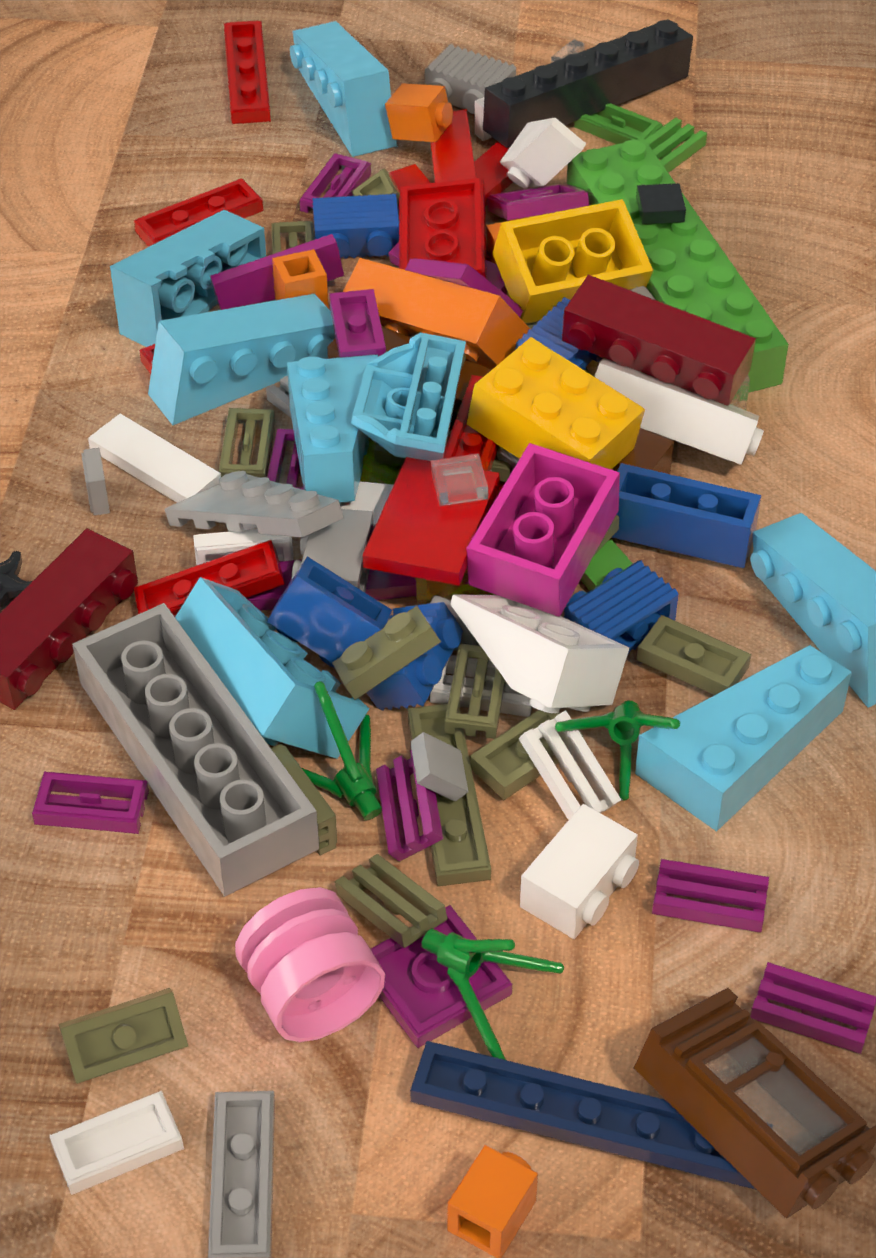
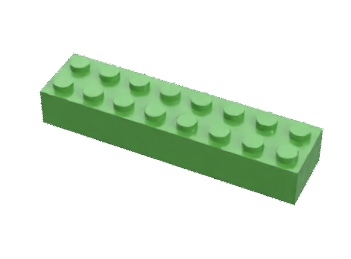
M644 138L628 140L621 144L599 149H589L579 153L567 164L566 184L588 192L589 206L624 200L653 269L646 288L657 301L756 338L751 369L735 396L781 385L783 383L788 342L682 193L686 207L685 222L642 224L636 199L637 185L675 183Z

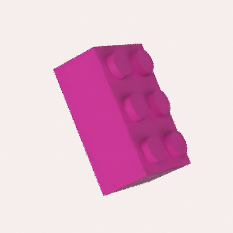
M529 443L467 546L469 585L560 617L619 511L620 472Z

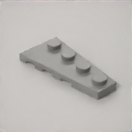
M245 471L226 474L219 479L220 484L164 509L170 526L181 527L187 524V521L193 519L195 527L199 529H211L216 526L215 522L226 523L228 531L233 532L258 528L259 534L302 538L344 518L339 500L319 495L316 491L298 489L293 487L292 484L273 482L267 477L259 478L252 476Z

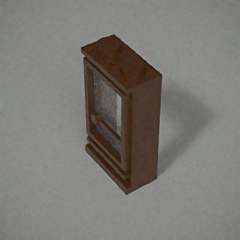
M727 987L651 1028L634 1069L787 1219L807 1205L812 1209H817L830 1198L840 1183L846 1180L852 1185L869 1171L875 1161V1157L870 1152L876 1144V1125L869 1128L867 1122L770 1031L758 1020L754 1021L746 1009L742 1010L735 1003L738 996Z

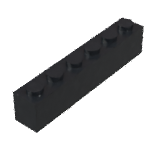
M668 19L660 20L651 26L628 32L619 38L599 43L595 47L576 54H569L563 59L547 65L537 66L531 71L515 77L505 78L499 83L485 87L482 130L506 148H509L529 122L556 118L563 125H567L580 120L581 116L585 114L593 115L605 110V105L609 103L618 105L685 79L689 74L693 35L679 27L674 21Z

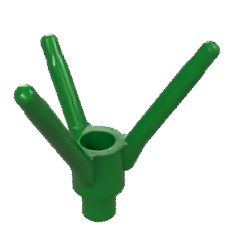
M319 681L315 683L314 688L343 760L344 768L335 775L334 780L304 768L302 769L315 786L328 790L340 799L346 798L351 807L357 806L366 821L371 820L382 812V807L375 797L377 788L373 783L370 769L371 718L366 714L360 723L359 762H356L325 684Z
M628 700L616 707L613 712L604 715L557 722L555 729L557 732L598 727L608 729L612 740L620 744L619 797L622 801H626L629 799L632 743L637 740L641 727L678 729L680 721L671 717L644 714L640 711L639 705L636 702Z
M431 928L427 931L422 941V948L437 955L438 963L448 967L447 973L458 987L491 1056L506 1060L472 989L469 978L477 972L484 961L561 974L564 971L563 963L504 952L512 951L515 948V942L511 939L471 940L454 932L445 935Z

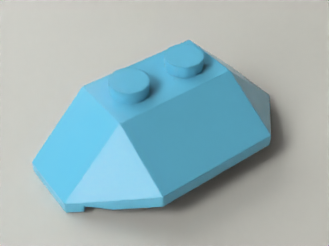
M419 333L410 338L409 344L393 348L367 363L352 414L351 424L396 457H409L442 463L466 341Z

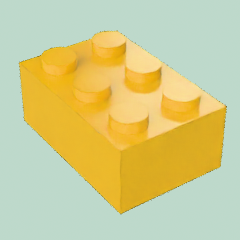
M623 199L502 222L493 249V256L508 294L514 302L521 306L523 312L520 318L525 324L542 320L543 316L552 311L553 307H556L563 297L571 300L588 274L630 290L640 286L646 288L653 272Z
M530 337L474 384L467 425L519 459L528 444L531 443L612 470L634 449L645 408Z

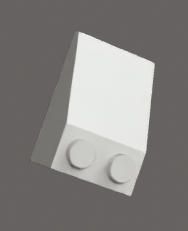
M498 595L452 596L450 605L511 689L529 697V704L532 707L548 713H559L560 708L565 707L578 711H589L591 706L613 704L629 647L562 616L558 617Z

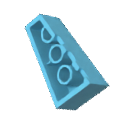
M336 21L292 31L294 45L290 46V56L293 66L302 74L351 156L355 157L396 147L397 142L392 138L385 103L391 97L389 70Z
M378 354L330 359L309 356L299 361L287 362L290 413L305 491H316L319 495L339 500V503L355 501L363 471V457L367 455L369 447V437L353 426L351 420L365 366L377 358Z
M803 513L796 514L752 532L753 553L751 554L750 561L756 576L761 579L823 654L852 672L849 686L868 708L876 705V571Z
M200 577L175 618L266 743L276 746L278 742H282L338 759L340 753L314 688L315 683L322 681L325 684L348 742L370 708L358 698L354 700L353 697L348 698L339 695L336 690L341 683L328 671L322 670L320 672L316 667L304 661L307 652L296 642H292L287 637L275 632L276 627L267 622L268 617L239 591Z
M809 645L674 716L673 718L680 721L678 729L654 727L640 734L635 774L709 827L718 831L843 712L852 672Z

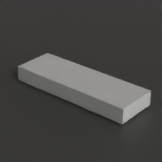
M274 1091L215 1092L208 1258H271Z

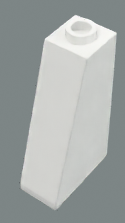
M606 358L599 363L595 378L645 408L640 428L742 465L745 454L755 456L764 430L756 428L759 420L758 415L731 404L726 406L711 399H705L698 394L670 383L662 382L655 377L632 368L621 366Z

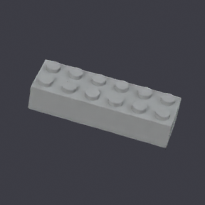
M165 603L73 643L80 684L144 779L148 781L149 786L224 897L319 850L316 809Z

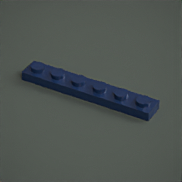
M426 1041L410 1090L411 1102L757 1190L665 1099Z

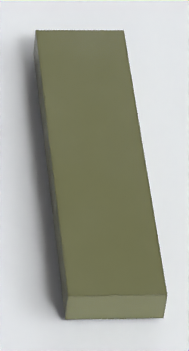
M448 704L408 708L411 740L425 732L461 750L468 793L457 801L436 793L443 840L430 847L438 887L491 880V865L464 729L456 728L455 734L445 733V717Z

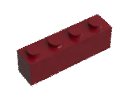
M589 274L564 309L563 342L726 406L730 405L751 369L756 338Z
M86 528L0 613V703L16 710L28 696L34 695L41 688L44 680L60 663L66 662L73 655V643L86 638L92 631L99 629L104 623L106 616L122 600L132 595L134 587L138 584L133 550Z

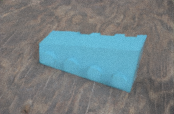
M222 210L111 265L110 271L119 333L147 347L156 343L159 321L209 312L218 304L210 276L266 257L264 227L231 212Z
M309 294L161 320L158 323L148 395L173 426L280 382V379L286 375L288 376L287 362L299 361L309 356L328 359L327 346L336 338L331 311L316 294Z

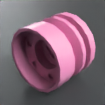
M321 887L300 889L279 897L259 910L245 924L235 942L236 958L241 967L247 972V977L252 986L261 993V1003L276 1030L286 1040L296 1042L317 1040L345 1028L360 1018L376 1002L384 988L385 972L362 936L358 935V928L348 915L344 904L337 894L331 890Z

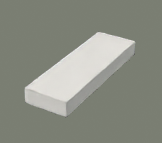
M118 414L88 438L90 449L100 447L101 457L177 503L220 484L221 473L122 414Z

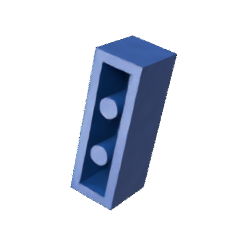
M623 463L620 464L617 471L620 472L619 511L616 514L619 516V530L612 538L745 568L753 544L752 532L756 531L761 495Z

